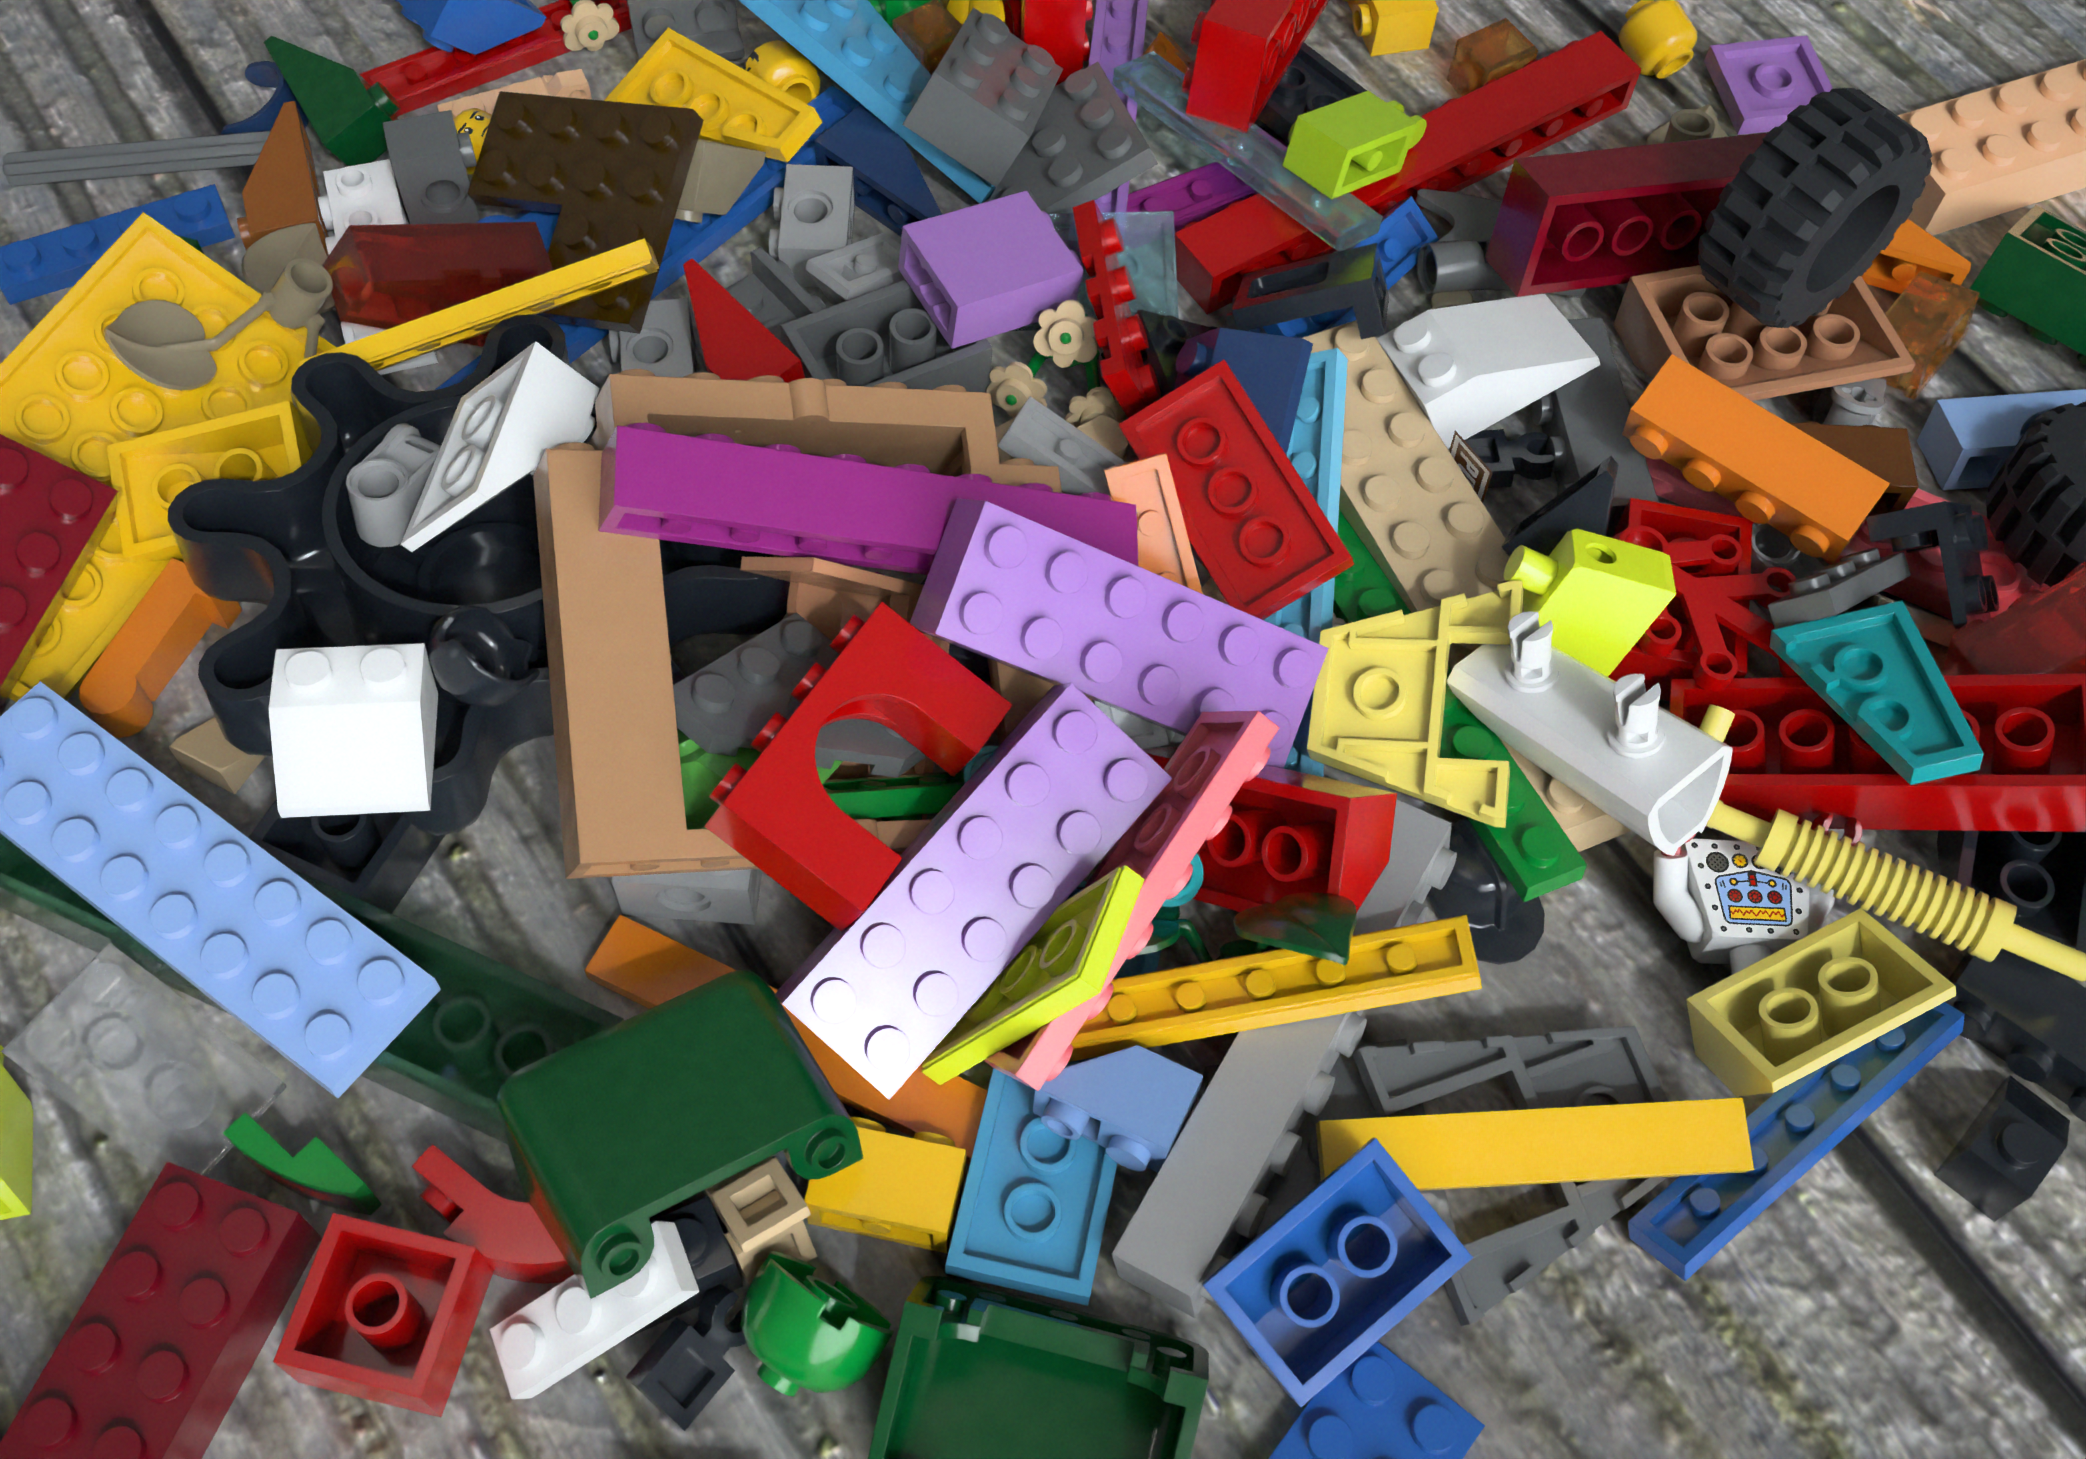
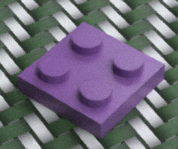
M1807 35L1710 45L1704 59V63L1737 135L1769 132L1775 126L1779 127L1787 120L1788 114L1799 105L1806 106L1813 96L1821 92H1830L1833 89Z

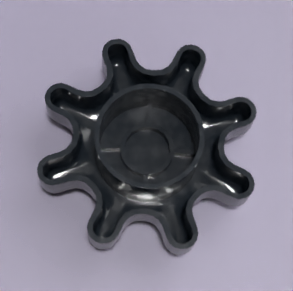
M533 314L516 315L502 320L490 330L486 337L481 359L474 373L460 383L430 391L415 392L398 388L386 381L368 362L356 355L339 352L325 353L311 358L298 367L292 377L291 390L305 437L313 452V456L293 473L274 480H204L188 486L176 495L168 508V523L193 583L206 595L224 601L268 605L252 621L225 635L211 645L199 662L198 678L224 738L231 745L248 755H273L269 700L276 649L424 643L428 655V641L432 628L445 614L461 605L487 608L507 624L514 635V639L531 642L533 651L528 667L529 670L536 668L541 673L517 697L490 708L459 701L440 686L432 669L438 691L431 807L428 811L402 812L404 818L418 830L436 836L459 833L476 822L484 809L492 775L500 759L515 746L535 738L554 735L533 475L529 473L413 552L401 544L393 547H377L366 543L360 538L356 530L346 486V478L350 470L362 462L397 424H409L419 430L422 438L442 445L461 397L535 341L570 366L565 333L557 323L547 317ZM595 404L591 412V416L595 418V424L590 435L583 442L586 444L589 443L597 428ZM659 539L670 650L678 642L694 635L712 633L733 635L761 634L783 620L787 612L790 582L743 571L740 568L742 557L788 556ZM671 660L673 685L685 679V676L680 668Z

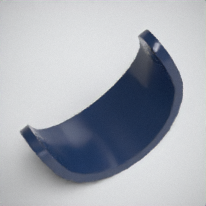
M261 61L247 65L245 77L248 81L256 86L276 88L270 100L258 112L243 121L224 126L221 134L271 130L283 104L290 101L296 102L304 127H307L309 119L275 62Z

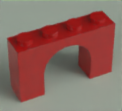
M884 602L879 604L866 622L856 614L850 618L829 645L830 648L839 654L830 668L827 670L818 662H815L790 694L801 703L789 719H786L776 711L750 744L761 753L758 759L748 771L738 763H735L709 797L719 804L720 807L704 826L841 932L864 913L900 863L902 857L843 812L825 791L818 775L815 760V747L820 729L833 722L846 719H863L877 722L898 733L954 777L979 753L1013 705Z

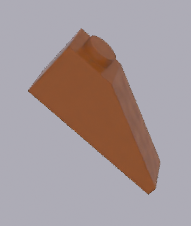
M285 102L242 191L246 216L237 218L239 232L247 251L254 242L272 232L290 226L315 223L323 248L329 257L325 241L329 234L318 203V197L321 194L310 140L296 102Z

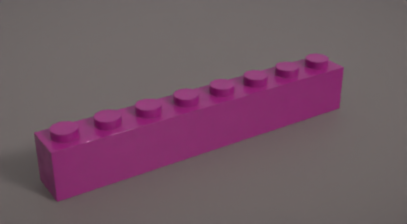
M634 423L626 427L617 425L602 452L599 532L788 557H815L834 563L928 575L958 498L988 501L1138 566L1136 504L1112 501L1111 496L1104 493L1089 492L1077 496L1053 492L1050 486L1041 483L1012 486L992 483L990 477L982 474H964L957 477L930 473L927 467L917 464H903L895 467L868 464L864 458L852 454H839L829 458L802 454L799 448L787 444H772L765 447L736 444L732 438L722 434L710 433L696 437L666 433L664 428L651 423Z

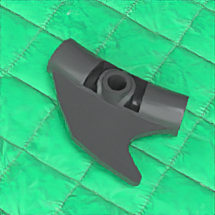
M1420 189L1417 193L1416 203L1445 218L1452 226V230L1437 242L1424 243L1418 251L1417 273L1424 292L1433 294L1475 290L1512 291L1485 259L1502 202L1463 193ZM1586 288L1547 294L1581 298Z

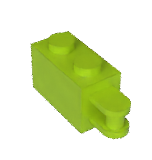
M1365 91L1299 115L1289 131V146L1282 166L1332 200L1400 172L1408 149L1414 147L1422 138L1427 123L1419 115L1410 117L1405 114L1404 106L1396 100L1385 102L1370 91Z

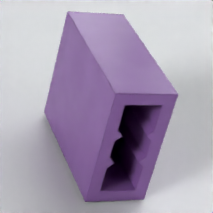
M1027 191L907 224L902 229L898 269L951 349L1039 322V316L1045 309L1057 311L1058 306L1063 301L1077 300L1079 286L1083 280L1081 261L1073 250L1068 249L1055 231L1049 215L1039 209Z

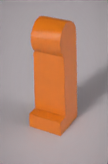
M171 558L83 679L79 688V699L83 707L96 724L116 738L130 737L140 732L149 724L153 716L152 702L157 699L212 623L229 629L243 611L241 606L236 601H224L206 595L193 583L185 563Z

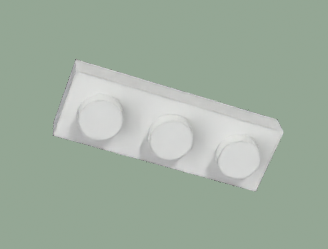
M655 1221L651 1224L654 1234V1249L651 1257L641 1271L627 1281L590 1299L574 1274L490 1329L511 1399L533 1398L700 1292L674 1222Z

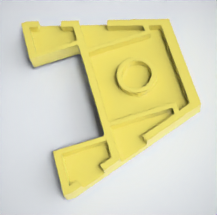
M1509 581L1497 584L1498 591L1471 598H1466L1465 593L1441 599L1440 606L1403 615L1401 609L1321 630L1319 644L1329 649L1314 686L1307 744L1310 759L1493 827L1506 828L1510 777L1509 761L1440 758L1450 644L1510 645L1508 634L1509 621L1514 616L1522 613V581Z

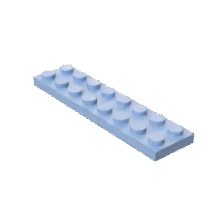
M41 681L0 716V833L337 1099L441 990L434 977Z

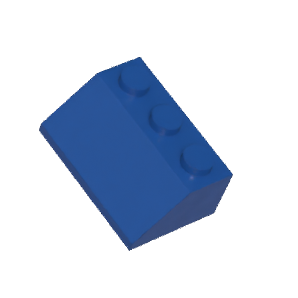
M395 0L403 6L401 13L424 29L423 38L437 48L447 52H452L454 47L476 55L542 27L547 18L530 0Z
M1371 1138L1206 1279L1202 1286L1284 1392L1302 1407L1473 1257L1376 1138Z

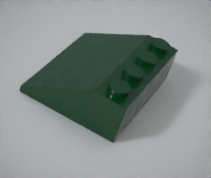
M2035 205L2005 234L1968 291L1978 296L1977 304L1989 313L1999 317H2007L2008 314H2011L2029 324L2026 330L2036 339L2049 345H2057L2058 342H2061L2079 352L2077 359L2086 366V231Z

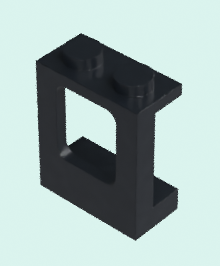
M1377 243L1244 274L1237 295L1232 297V313L1226 315L1227 328L1266 334L1264 326L1353 306L1361 339L1385 334L1389 293Z

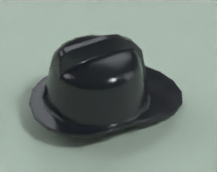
M1465 817L1456 821L1454 826H1451L1449 850L1457 853L1453 870L1444 887L1439 890L1432 886L1427 897L1439 919L1467 915L1475 955L1478 961L1498 965L1519 961L1536 948L1544 933L1545 913L1540 898L1536 897L1523 903L1468 818Z

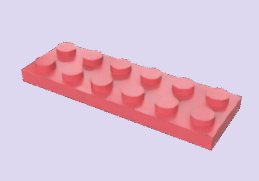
M1259 711L1202 712L1163 769L1173 779L1108 851L1083 888L1084 890L1111 871L1124 865L1145 879L1101 993L983 1061L996 1070L1037 1091L1040 1090L1045 1081L1053 1080L1063 1071L1073 1052V1046L1070 1043L1086 1019H1093L1107 1005L1113 993L1111 981L1125 960L1135 957L1148 943L1153 933L1151 921L1164 901L1175 897L1189 881L1193 872V865L1190 862L1204 841L1212 839L1224 828L1232 813V807L1229 805L1243 782L1250 781L1263 769L1271 753L1268 745L1280 727Z

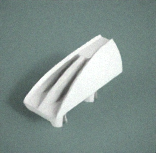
M1531 611L1520 613L1509 621L1508 634L1510 645L1483 644L1454 666L1446 682L1453 694L1483 724L1536 766L1665 854L1674 856L1682 844L1698 831L1702 833L1724 787L1733 748L1658 706L1661 695L1659 683L1646 692L1644 674L1626 675L1617 682L1552 646V621L1550 620L1540 627L1538 612Z

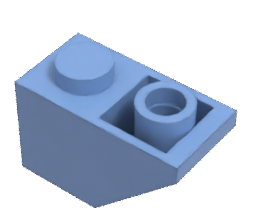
M1136 1045L1064 1068L1056 1078L1051 1081H1045L1039 1091L1035 1090L1033 1113L1041 1117V1122L1045 1127L1061 1137L1078 1140L1082 1136L1105 1148L1107 1147L1106 1153L1108 1156L1128 1169L1144 1171L1147 1167L1158 1173L1179 1138L1196 1103L1203 1075Z

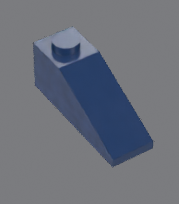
M861 105L814 140L816 164L821 166L853 167L855 205L900 237H902L904 225L942 215L904 139Z

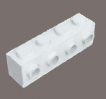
M390 159L323 171L327 195L318 197V203L327 231L334 229L335 236L326 237L325 241L332 267L336 271L341 270L343 276L342 278L333 279V285L341 312H349L351 319L341 322L345 344L427 316L428 312L407 212ZM436 350L378 370L377 372L382 375L438 363Z

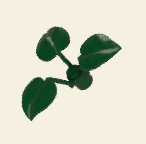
M1305 892L1286 895L1277 900L1275 904L1264 903L1261 906L1246 909L1234 918L1235 932L1245 939L1224 944L1220 948V956L1216 960L1268 951L1269 945L1334 961L1345 966L1349 960L1351 938L1357 924L1356 906L1353 901L1343 896ZM1179 906L1161 907L1151 921L1153 933L1146 946L1137 954L1157 952L1172 945L1180 936H1183L1187 939L1200 963L1213 961L1193 923L1187 919H1179Z

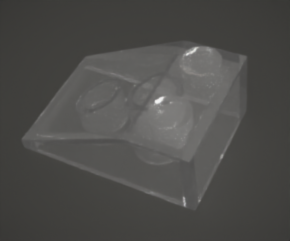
M110 943L1 1051L35 1083L157 1177L167 1161L206 1176L234 1146L225 1137L223 1132L244 1112L256 1122L287 1088L281 1079L179 995Z

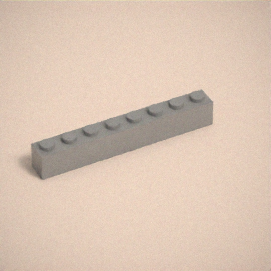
M1396 800L1389 862L1357 911V924L1353 935L1424 923L1428 908L1422 905L1432 886L1439 890L1444 887L1456 861L1457 853L1449 850L1451 822ZM1364 1010L1240 1031L1112 1253L1118 1277L1193 1318H1196L1206 1299L1215 1303L1202 1286V1283L1229 1261L1228 1258L1241 1235L1250 1239L1259 1228L1269 1203V1199L1264 1197L1263 1194L1275 1173L1284 1177L1291 1169L1302 1144V1137L1297 1135V1132L1308 1112L1318 1116L1327 1103L1335 1082V1077L1329 1075L1340 1053L1350 1057L1358 1046L1367 1022L1366 1018L1361 1017Z

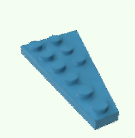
M739 0L979 204L991 197L996 188L994 185L902 125L932 75L868 0Z

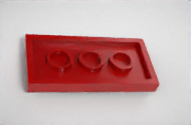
M1224 359L1118 424L1138 459L1163 452L1167 454L1189 542L1229 606L1264 620L1354 565L1352 556Z

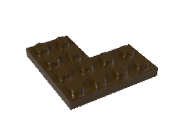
M499 92L467 194L481 205L560 213L541 275L644 238L652 247L659 265L657 272L536 315L547 317L556 323L641 333L704 121L694 109Z

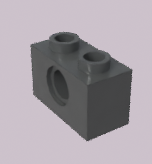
M451 110L383 122L391 166L416 243L468 234L470 228L480 220L478 208L488 206L477 203L467 194L473 174L468 173L467 168L477 165L469 131L457 132Z

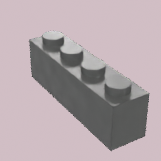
M1603 318L1567 319L1598 356L1600 365L1532 402L1531 415L1534 424L1541 425L1543 433H1546L1548 437L1545 455H1553L1554 457L1552 472H1554L1558 485L1557 495L1610 456L1618 463L1619 467L1607 537L1612 538L1630 497L1658 502L1645 456L1631 445L1630 439L1622 435L1630 407Z

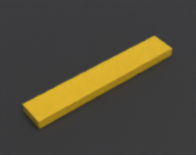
M644 238L297 361L300 367L309 359L319 355L343 352L360 357L378 371L488 332L504 319L516 315H536L657 272L659 265L652 247Z
M1467 915L1352 935L1349 960L1345 966L1334 961L1281 948L1113 979L1111 981L1113 993L1107 1005L1096 1017L1091 1020L1086 1019L1070 1043L1073 1046V1052L1069 1062L1104 1056L1136 1045L1150 1048L1482 989Z
M1743 1098L1325 1120L1316 1123L1321 1181L1371 1138H1376L1419 1191L1743 1173L1754 1170Z

